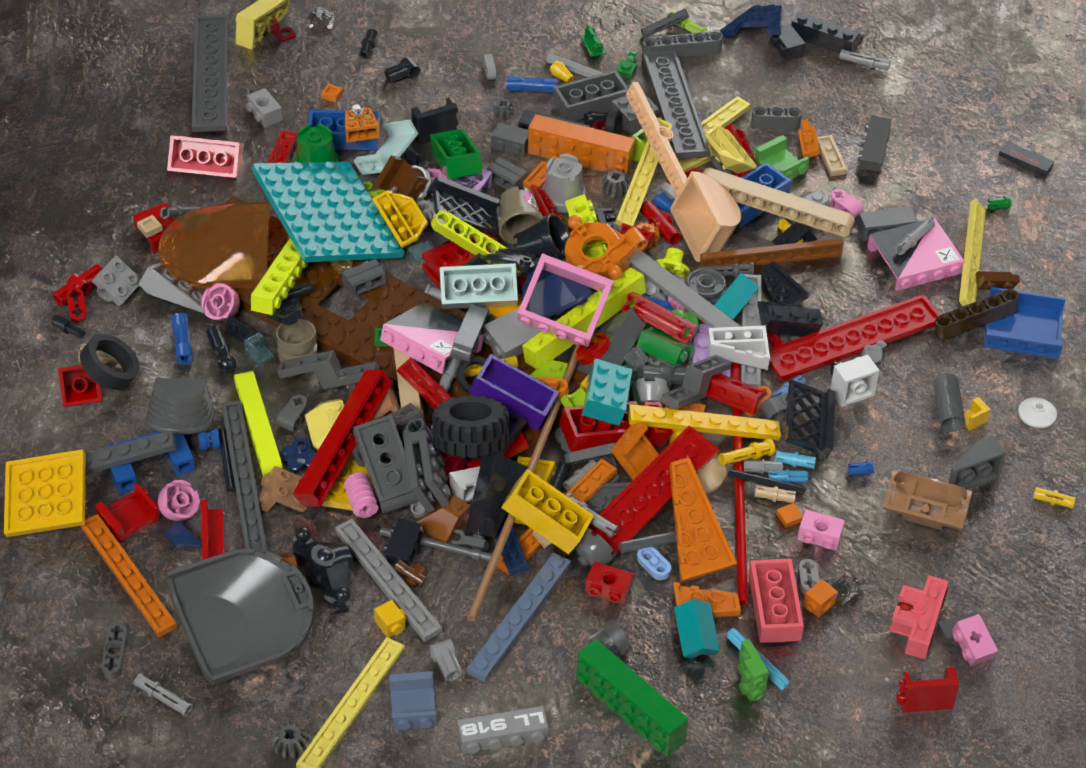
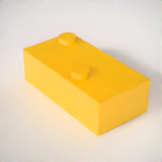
M528 469L515 483L501 507L567 554L580 542L594 516Z

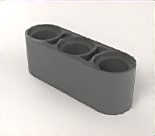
M756 106L752 110L751 125L756 129L797 130L801 125L802 110L797 107Z

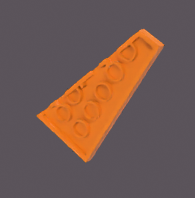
M690 458L671 462L669 467L680 583L735 567L737 565L735 557Z

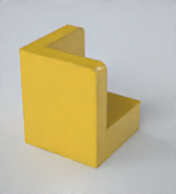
M979 397L972 400L970 410L964 413L965 427L969 431L988 422L991 409Z

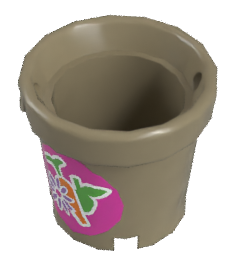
M512 187L502 193L501 201H499L501 219L498 221L499 235L503 241L513 245L517 243V238L513 239L515 234L540 222L543 216L539 212L535 196L530 189L524 187V190H519L518 187Z

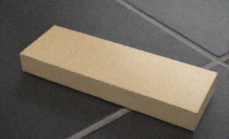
M833 136L818 137L820 155L830 177L847 174L848 169Z

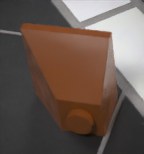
M450 496V504L444 507L437 501L434 504V511L427 513L416 521V523L422 524L426 534L438 541L449 543L457 535L455 530H462L467 525L471 505L456 496Z

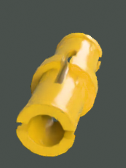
M1036 487L1033 499L1051 503L1050 505L1052 506L1056 504L1073 509L1076 498L1058 493L1057 490L1053 492Z

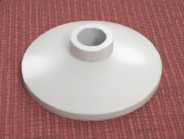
M1028 398L1020 403L1018 415L1025 424L1031 427L1045 428L1055 422L1057 411L1045 399Z

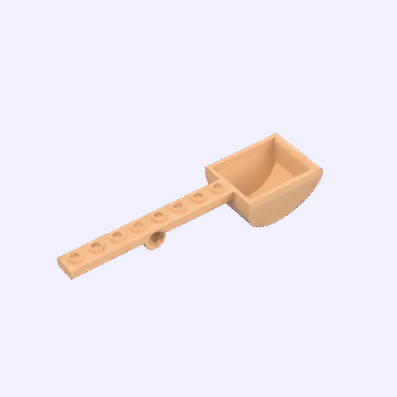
M632 82L626 93L627 99L677 196L670 207V211L694 259L700 262V254L722 251L741 220L740 209L732 195L713 178L700 172H691L687 179L669 144L673 138V132L667 127L660 126L639 83Z

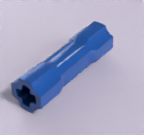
M507 76V91L553 93L554 87L558 86V79L555 78L541 79Z
M183 312L175 313L171 318L175 336L177 363L181 365L190 364L193 361V355L190 345L188 317Z

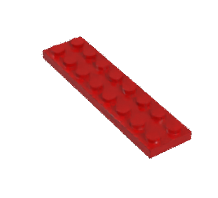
M689 425L599 514L611 523L619 526L618 531H614L616 534L611 538L591 523L587 527L593 530L590 534L594 537L597 534L601 536L612 547L613 551L611 554L617 555L620 552L618 544L622 541L632 540L672 500L669 467L671 462L690 458L698 474L719 453V448Z

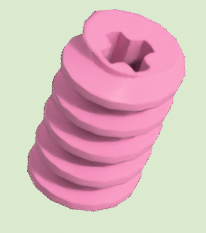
M363 472L350 475L345 480L344 487L353 508V513L360 518L374 515L378 510V505L374 498L368 475Z

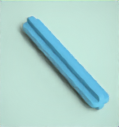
M735 628L727 632V638L741 650L742 641L747 639ZM756 649L769 671L768 678L781 690L787 688L790 682L789 679Z

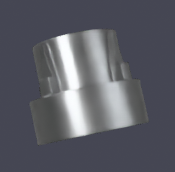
M614 619L598 628L597 632L592 634L589 639L590 643L597 639L618 658L632 650L628 638Z

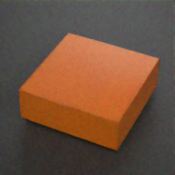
M327 84L321 92V99L336 103L344 93L343 88Z
M795 503L776 510V514L785 528L802 522L803 515Z

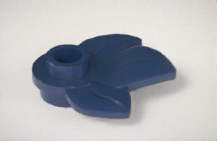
M297 438L293 441L292 445L284 447L279 456L281 461H287L291 473H296L304 464L307 467L310 465L316 452L311 449V443L308 439ZM301 444L305 445L303 448H298Z

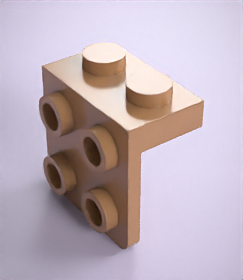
M274 466L261 480L263 488L259 496V501H261L260 510L268 512L278 502L304 512L307 506H303L293 495L302 476Z

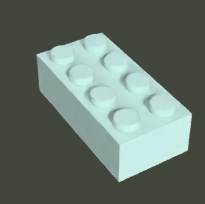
M515 263L440 267L442 309L469 308L471 304L479 307L517 305Z

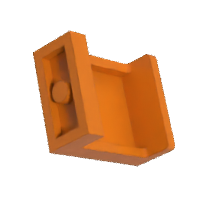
M644 422L630 425L610 450L632 480L659 455L644 435L648 429Z

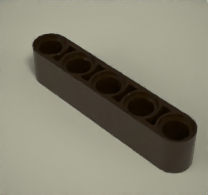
M1008 289L939 315L935 319L936 337L942 340L949 339L1016 313L1019 308V293L1016 290Z

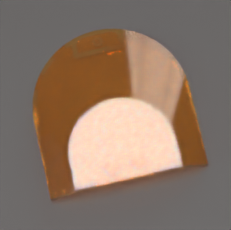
M242 202L212 205L194 209L174 220L161 236L159 241V257L162 265L168 269V273L178 281L180 279L188 281V285L194 287L211 288L214 286L213 284L223 283L232 288H256L267 272L271 203Z

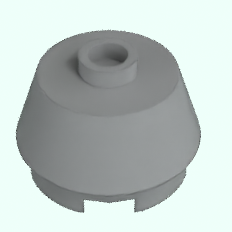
M656 377L655 381H645V378H640L634 382V388L632 389V394L638 405H642L643 402H661L662 394L670 392L667 381Z

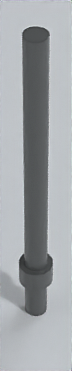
M381 527L380 535L391 537V529ZM422 537L420 545L469 556L477 561L481 559L490 561L492 553L483 552V549L474 547V549L426 537Z

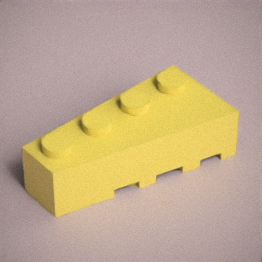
M258 0L239 12L236 16L235 44L253 50L256 47L255 43L257 41L260 42L264 38L263 34L266 31H271L272 16L274 15L277 21L280 22L289 12L290 0Z

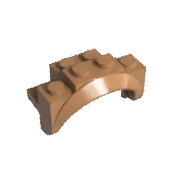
M893 470L883 510L902 514V520L942 530V526L962 531L973 491L925 476Z

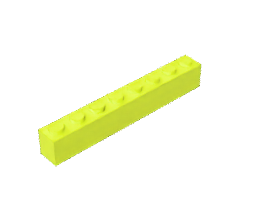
M630 267L622 273L619 279L613 280L611 291L596 328L622 309V306L627 301L628 293L634 291L642 295L646 292L644 275ZM598 290L587 298V302L577 305L556 320V322L587 333L603 292ZM540 332L522 345L525 362L538 369L549 359L553 360L574 345V343L568 339H559L555 334L549 332Z

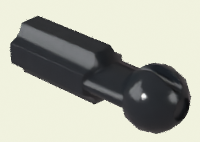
M215 324L209 327L206 332L213 351L219 358L218 368L221 372L231 373L237 366L236 359L230 355V346L221 325Z

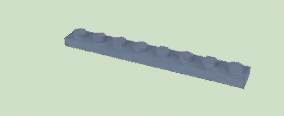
M552 553L468 666L467 674L483 682L487 681L571 566L570 560Z

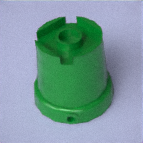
M308 124L298 131L297 155L294 162H339L334 148L332 132L327 126L317 124V127H311V124Z

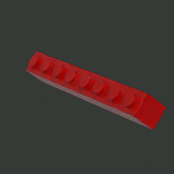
M383 370L364 371L293 492V495L303 506L321 507L357 445L353 434V427L370 422L392 384V381Z

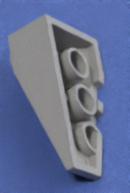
M167 261L149 266L138 284L147 294L202 313L206 311L201 306L203 294L193 289L194 284L191 281L186 282L182 278L184 274Z

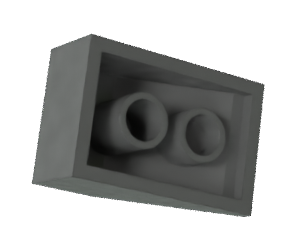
M992 436L977 441L954 465L949 483L970 489L1000 478L1006 452L996 438Z

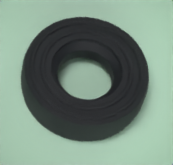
M610 109L606 118L605 131L619 134L622 125L621 110Z

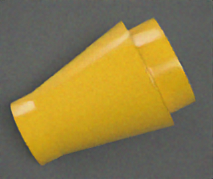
M555 61L551 65V75L566 83L574 80V76L563 62Z

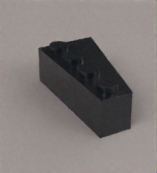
M496 454L482 457L465 534L471 536L476 534L485 537V539L495 538L507 513L501 507L515 483L527 470L528 466Z

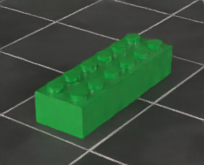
M595 639L577 653L576 678L578 682L588 687L596 698L604 701L612 712H616L627 725H631L637 730L640 737L647 739L657 752H662L668 757L686 742L688 718L602 643Z

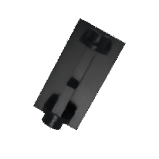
M229 315L225 332L252 349L255 346V342L262 341L263 335L261 331L250 328L240 318H234Z

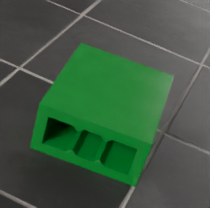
M655 326L642 330L636 345L637 349L675 366L691 360L695 353L693 349L695 343L684 344Z

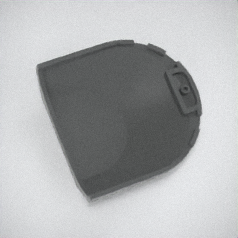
M253 549L233 550L169 571L166 574L175 611L201 672L212 686L286 657L300 645L311 625L313 598L306 579L294 565L290 566L282 560V557L268 551H266V554L253 552Z

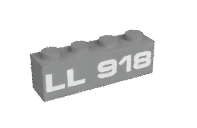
M543 706L457 720L462 754H474L483 750H497L501 747L519 746L524 743H538L548 740V725Z

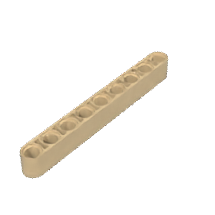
M706 168L703 171V174L720 183L738 203L842 237L848 236L854 225L855 218L847 212L712 168Z

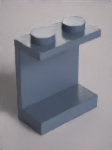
M432 671L389 674L393 730L437 726Z

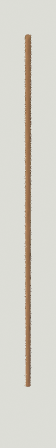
M577 345L563 377L568 385L578 362L575 358L577 356ZM555 398L527 469L533 473L560 408L561 398ZM510 513L507 516L467 616V619L470 621H475L514 524L515 517Z

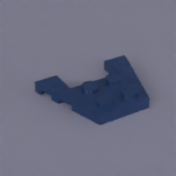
M754 5L723 27L720 33L723 36H735L741 28L766 27L767 35H780L781 21L783 20L782 5Z

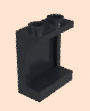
M450 97L446 98L445 106L421 113L418 107L411 108V121L418 132L415 140L419 145L430 142V134L457 130L458 119L456 113L458 112V107L455 102H452Z

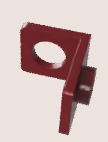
M274 15L272 16L270 28L278 42L296 38V34L291 26L280 29L279 22ZM283 32L291 33L289 36L281 35Z

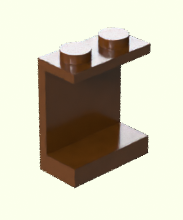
M391 155L374 186L385 191H390L393 187H397L398 191L396 194L411 197L416 201L429 180L403 158Z

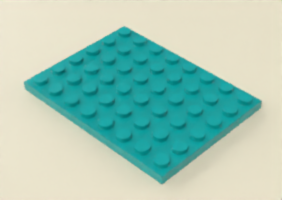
M350 162L258 163L252 165L251 170L303 262L403 258L404 250L399 246V243L380 215L371 196Z

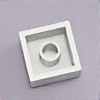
M869 355L835 365L831 390L836 391L835 399L839 405L843 407L875 396L879 369Z

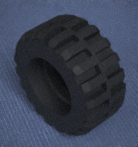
M476 395L459 396V398L453 397L448 401L441 402L432 414L433 442L439 450L445 454L449 453L450 456H460V458L486 457L489 454L497 453L498 450L501 451L509 441L508 410L500 401L497 402L493 398L489 399L486 396L477 397Z

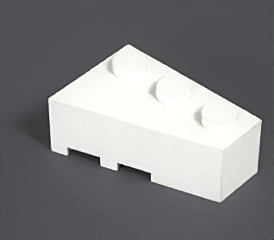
M766 326L709 328L707 336L709 357L718 355L731 362L768 370L770 354Z
M480 466L450 472V496H456L471 505Z

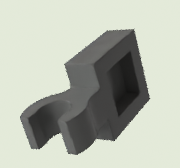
M455 530L456 534L461 535V539L459 541L452 540L454 545L467 546L472 549L476 547L488 552L490 544L484 540L485 537L476 534L469 537L463 531Z

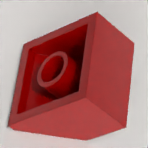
M82 365L58 368L63 407L102 401L101 385L85 372Z

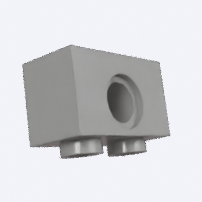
M266 88L247 95L248 103H246L248 111L252 112L257 122H260L264 127L283 120L282 107Z

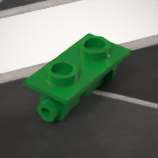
M587 26L585 34L580 35L590 56L607 54L594 28Z

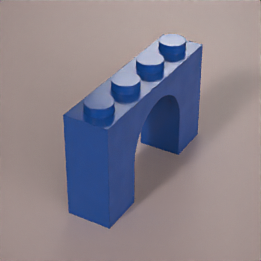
M161 432L149 433V434H147V435H144V436H141V437H137V438H134V439H130V440H128V441H124V442H121V443H118V444H115V445H119V444L126 443V442H129V441L137 440V439L144 438V437H147V436H151V435H154V434H158V433H161ZM174 434L176 450L161 454L170 461L176 477L195 471L194 458L183 434ZM134 462L109 468L119 495L134 490L133 485L137 483L136 475L132 468Z

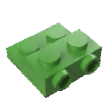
M748 639L742 641L741 650L739 651L737 668L742 676L739 687L742 694H746L749 701H758L766 694L769 671L752 642Z

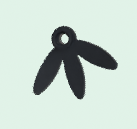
M499 248L498 251L505 254L495 253L480 256L482 260L516 263V268L519 271L529 273L534 268L533 260L537 254L525 251L522 255L512 249Z

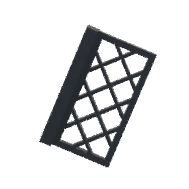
M440 176L434 179L428 190L429 193L433 194L435 214L442 210L440 207L442 205L447 212L475 229L495 237L499 236L496 209L500 205L499 199ZM462 208H465L470 214L468 215Z
M791 379L788 388L785 441L817 453V459L824 461L833 451L836 391L828 389L825 393ZM794 389H799L803 395L799 396ZM811 395L819 397V402L816 403ZM806 398L811 405L807 406L802 399ZM794 402H797L802 409L798 410ZM814 408L818 416L815 417L810 409ZM805 412L810 420L806 421L801 413ZM796 416L801 424L797 425L793 417ZM813 423L818 431L815 432L809 424ZM804 427L809 435L805 436L800 428ZM795 431L800 439L793 437L792 432ZM813 438L817 446L813 445L808 439Z

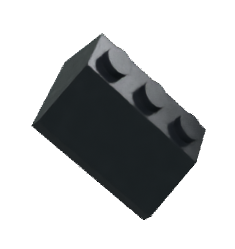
M758 301L757 303L761 326H766L767 334L804 337L820 331L823 325L820 309L811 305Z

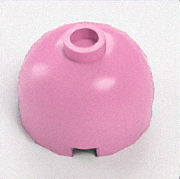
M216 283L210 289L207 288L205 290L201 306L202 309L206 310L205 315L216 321H227L229 315L234 317L240 307V299L238 293L232 287L223 283Z
M174 480L165 485L160 491L158 507L162 515L167 519L183 521L193 516L199 509V495L197 491L190 487L191 484L189 482Z

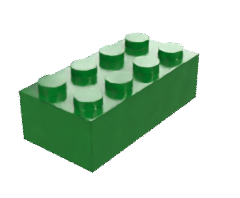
M464 129L430 134L432 155L447 179L456 180L462 176L473 177L482 173L481 153Z

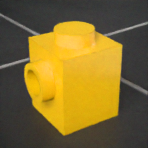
M393 600L374 609L375 622L386 637L390 638L393 635H398L406 629V614L403 609H399Z

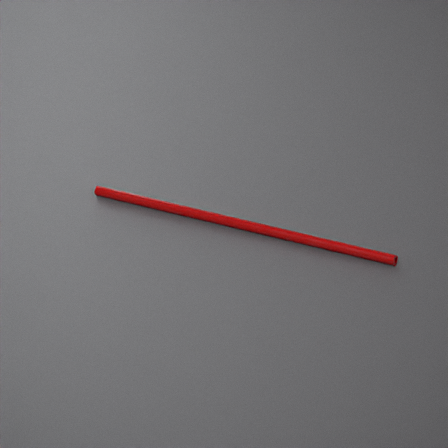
M732 362L731 378L741 381L740 363ZM732 407V416L742 417V410ZM733 436V451L743 448V437ZM744 460L735 462L734 470L744 472ZM734 478L737 592L740 605H747L744 480Z

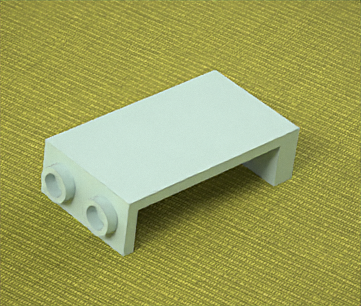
M411 120L384 123L383 126L389 135L385 143L376 154L359 156L354 160L362 175L381 173L391 155L397 157L402 155L418 135Z

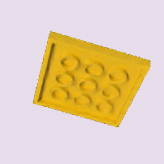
M83 449L6 462L4 535L6 537L85 525L86 453Z

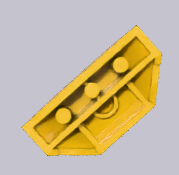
M389 190L372 198L380 215L385 220L401 248L419 239L428 222L413 198L396 194Z

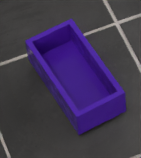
M490 354L469 393L477 397L486 396L489 399H495L497 402L500 401L507 408L508 413L524 417L527 421L526 425L538 431L559 391Z

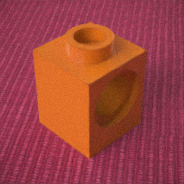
M822 579L805 593L803 605L809 612L820 617L836 603L838 591Z

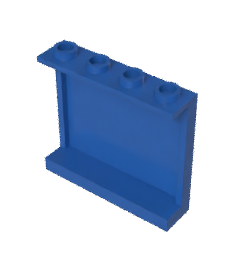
M991 287L989 296L1008 289ZM1017 291L1019 293L1018 311L986 324L983 347L1059 359L1063 344L1061 335L1063 308L1066 298Z

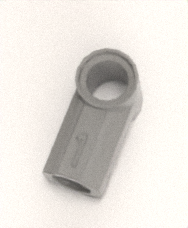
M451 639L429 645L434 663L438 664L445 681L452 682L462 676V670L456 659Z

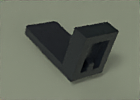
M795 222L777 236L773 243L775 245L793 244L802 238L803 240L808 239L811 242L816 241L817 238L805 224Z

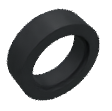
M108 334L93 336L80 353L81 365L85 372L95 382L109 389L120 390L126 388L139 372V361L133 350L122 340ZM96 351H102L114 357L121 365L124 373L115 372L106 367L98 358Z

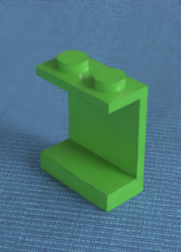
M784 135L756 148L755 160L759 166L767 162L791 180L808 171L809 157L807 156L801 160L794 157L786 149L787 138Z

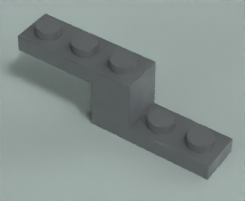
M334 350L281 361L277 373L279 378H290L298 374H309L315 371L323 389H334L342 385H353L360 380L365 370H379L380 367L376 361L342 369Z
M714 355L688 365L682 387L662 394L661 402L667 404V407L671 409H678L705 398L711 377L730 369L732 362Z

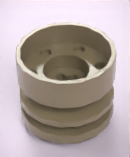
M297 319L298 322L293 325H279L276 330V340L280 363L285 360L318 354L316 329L311 322Z

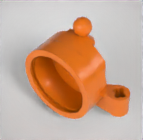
M572 215L568 218V226L574 230L569 234L570 237L565 245L567 263L611 280L619 279L622 273L629 269L630 257L642 251L648 244L647 239L636 227L629 229L625 234H620L606 223L585 222L582 224V219L578 215ZM604 241L608 245L606 253L598 258H590L583 253L584 247L594 242Z

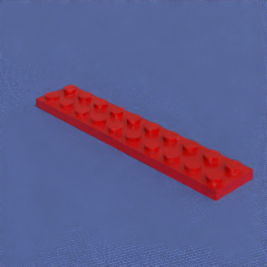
M922 294L770 348L769 367L781 382L829 365L832 361L842 360L862 353L865 346H872L878 341H884L887 344L934 327L935 319L940 313L927 297Z

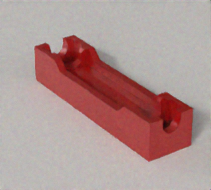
M634 291L628 293L627 301L621 309L624 312L633 309L641 320L670 334L673 338L684 344L691 343L698 328V325ZM633 299H636L634 307L631 308L630 306L633 302ZM687 327H689V328H690V329H689L690 333H689V335L686 337V336L684 335V333H685Z

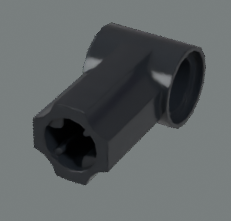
M405 57L401 60L400 64L385 69L384 74L387 81L391 83L407 76L410 79L416 78L420 74L421 69L411 57Z

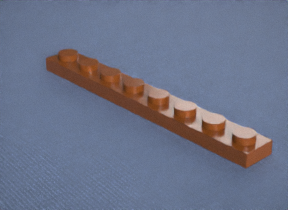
M842 238L702 253L700 254L699 266L733 265L735 262L747 264L752 261L754 266L769 264L772 261L783 263L842 256L844 242Z

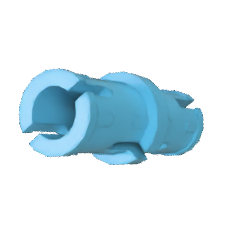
M777 450L775 462H783V464L792 465L794 468L800 466L814 469L816 457L800 455L799 452L788 453Z

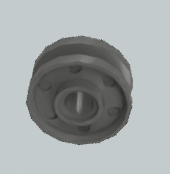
M700 268L691 272L687 278V286L712 305L724 293L725 278L716 270Z

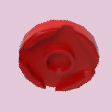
M595 333V337L591 339L588 347L581 344L578 346L575 358L582 365L593 363L595 359H599L605 354L609 348L610 339L604 333Z

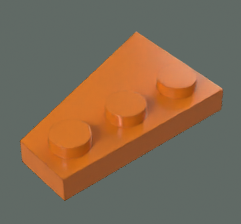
M673 582L676 606L691 599H698L710 602L713 617L740 616L741 609L738 594L715 589L707 591L699 589V586L691 585V587L680 586L678 582Z

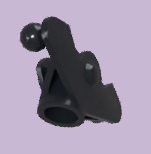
M299 527L293 537L292 546L294 555L307 559L309 562L306 570L307 578L316 585H324L326 593L323 600L338 611L348 609L351 596L348 571L353 568V558L349 548L344 543L333 544L314 541L311 539L309 528Z

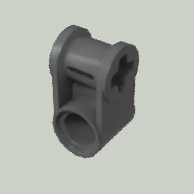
M788 392L774 398H769L761 404L760 409L768 420L780 422L787 418Z
M295 395L290 399L277 417V426L294 433L299 430L305 420V415L309 412L306 407L307 399L305 396Z

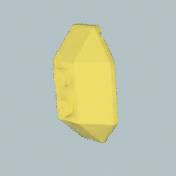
M715 125L705 134L712 152L716 155L715 159L723 164V169H728L738 174L757 167L729 130Z
M342 399L320 402L305 415L311 441L316 449L320 448L343 409Z

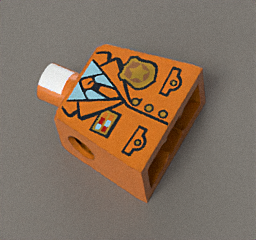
M353 105L351 110L345 111L346 143L379 138V124L370 108H361L360 105Z

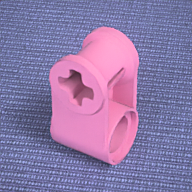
M835 189L831 192L832 201H830L829 207L847 212L854 218L863 212L862 203L844 190Z

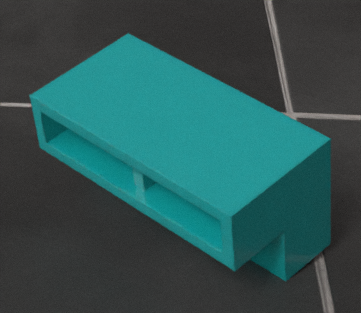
M740 273L713 306L733 320L759 287L743 273Z
M691 599L674 607L683 657L692 659L701 654L711 656L720 652L710 602Z

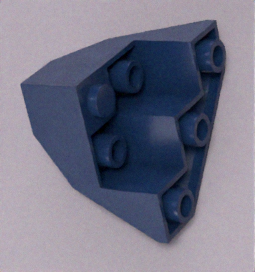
M537 265L531 269L522 287V301ZM542 269L526 310L545 318L552 315L557 316L573 305L584 304L588 301L587 297L593 293L583 284Z

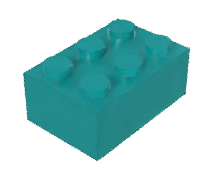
M595 359L588 376L582 415L619 426L627 407L632 369Z

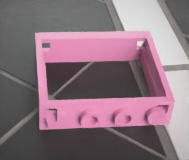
M542 254L519 308L516 320L525 323V326H534L543 333L555 334L559 339L573 341L577 346L581 344L588 347L614 281ZM542 269L603 292L587 333L526 310Z

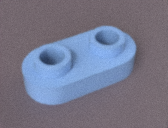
M648 547L638 550V563L653 578L665 580L670 576L671 564L655 548Z

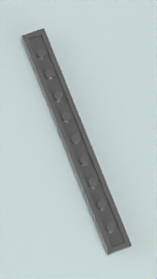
M241 400L222 403L245 548L253 549V552L266 554L267 547Z

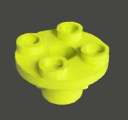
M668 248L664 259L655 260L673 275H680L683 279L689 275V267L682 263L684 253L678 248Z

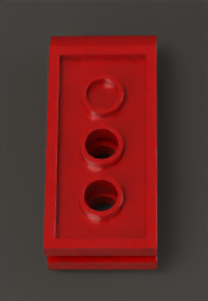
M482 232L483 234L487 235L488 237L492 238L493 240L501 244V242L495 236ZM470 238L471 242L476 243L473 238ZM452 241L422 252V259L425 261L422 264V270L441 289L440 267L463 266L475 255ZM486 248L489 253H492L491 249Z

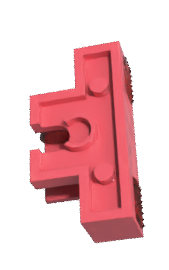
M928 575L924 591L903 585L898 606L896 605L890 632L909 637L905 654L926 659L932 644L933 633L940 610L944 605L949 581Z

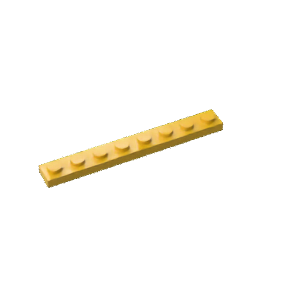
M632 404L628 407L630 425L644 422L648 427L685 430L690 425L697 432L758 439L769 438L779 441L781 437L779 421Z

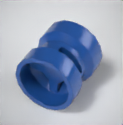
M218 429L207 433L205 431L198 433L201 451H205L208 448H220Z

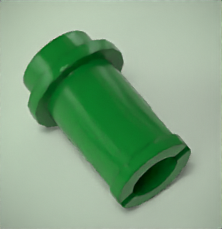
M1003 196V198L988 199V209L1004 208L1007 210L1011 208V198Z

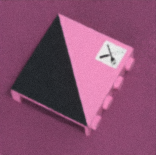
M931 218L928 222L930 223L934 220L935 227L929 230L917 241L913 248H909L903 255H899L901 250L895 251V245L901 242L906 234H910L923 221L869 235L868 249L870 252L876 250L880 252L897 279L896 291L962 274L964 260L935 218Z
M423 302L383 324L380 340L443 374L446 360L451 358V349L462 322ZM481 333L474 352L476 353L481 351L484 340L483 333Z

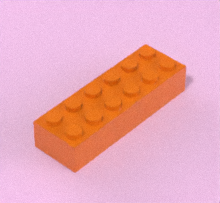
M536 114L528 127V154L548 159L554 155L560 158V154H569L577 157L579 164L581 165L582 163V167L601 172H608L609 169L616 170L617 168L619 171L624 170L625 173L629 174L634 165L635 138Z

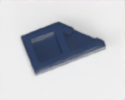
M180 521L163 532L164 537L177 549H185V547L202 549V542Z

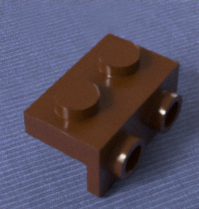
M977 271L975 273L977 290H991V287L1014 289L1020 282L1019 275H1012L1011 272Z

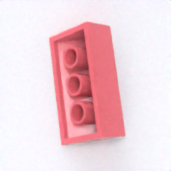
M171 135L167 171L237 178L243 160L244 144Z

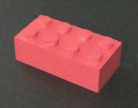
M792 559L750 561L749 582L759 643L801 641L804 625Z

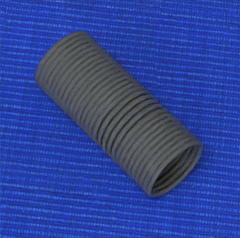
M941 374L934 379L933 383L940 427L944 431L955 432L965 426L959 381L953 374Z

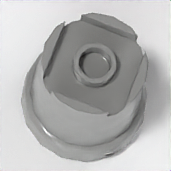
M560 154V158L555 160L554 157L550 158L547 162L545 183L542 186V189L545 190L556 207L554 209L559 213H568L565 204L566 200L583 194L587 197L585 184H583L582 163L580 165L579 159L569 154Z

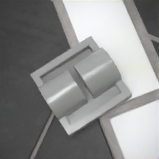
M115 256L92 282L98 287L97 293L103 300L107 302L113 301L120 306L139 286L141 278L119 257Z

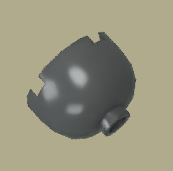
M587 528L582 539L575 546L576 553L579 555L577 560L584 567L588 565L592 567L594 562L607 565L616 554H611L613 551L612 547L601 536L597 534L594 537L590 534L593 530Z

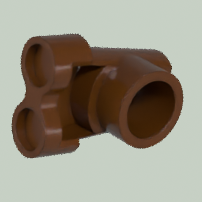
M401 559L394 568L399 575L406 577L405 581L412 587L417 585L422 587L427 580L425 576L429 572L416 562L410 567Z

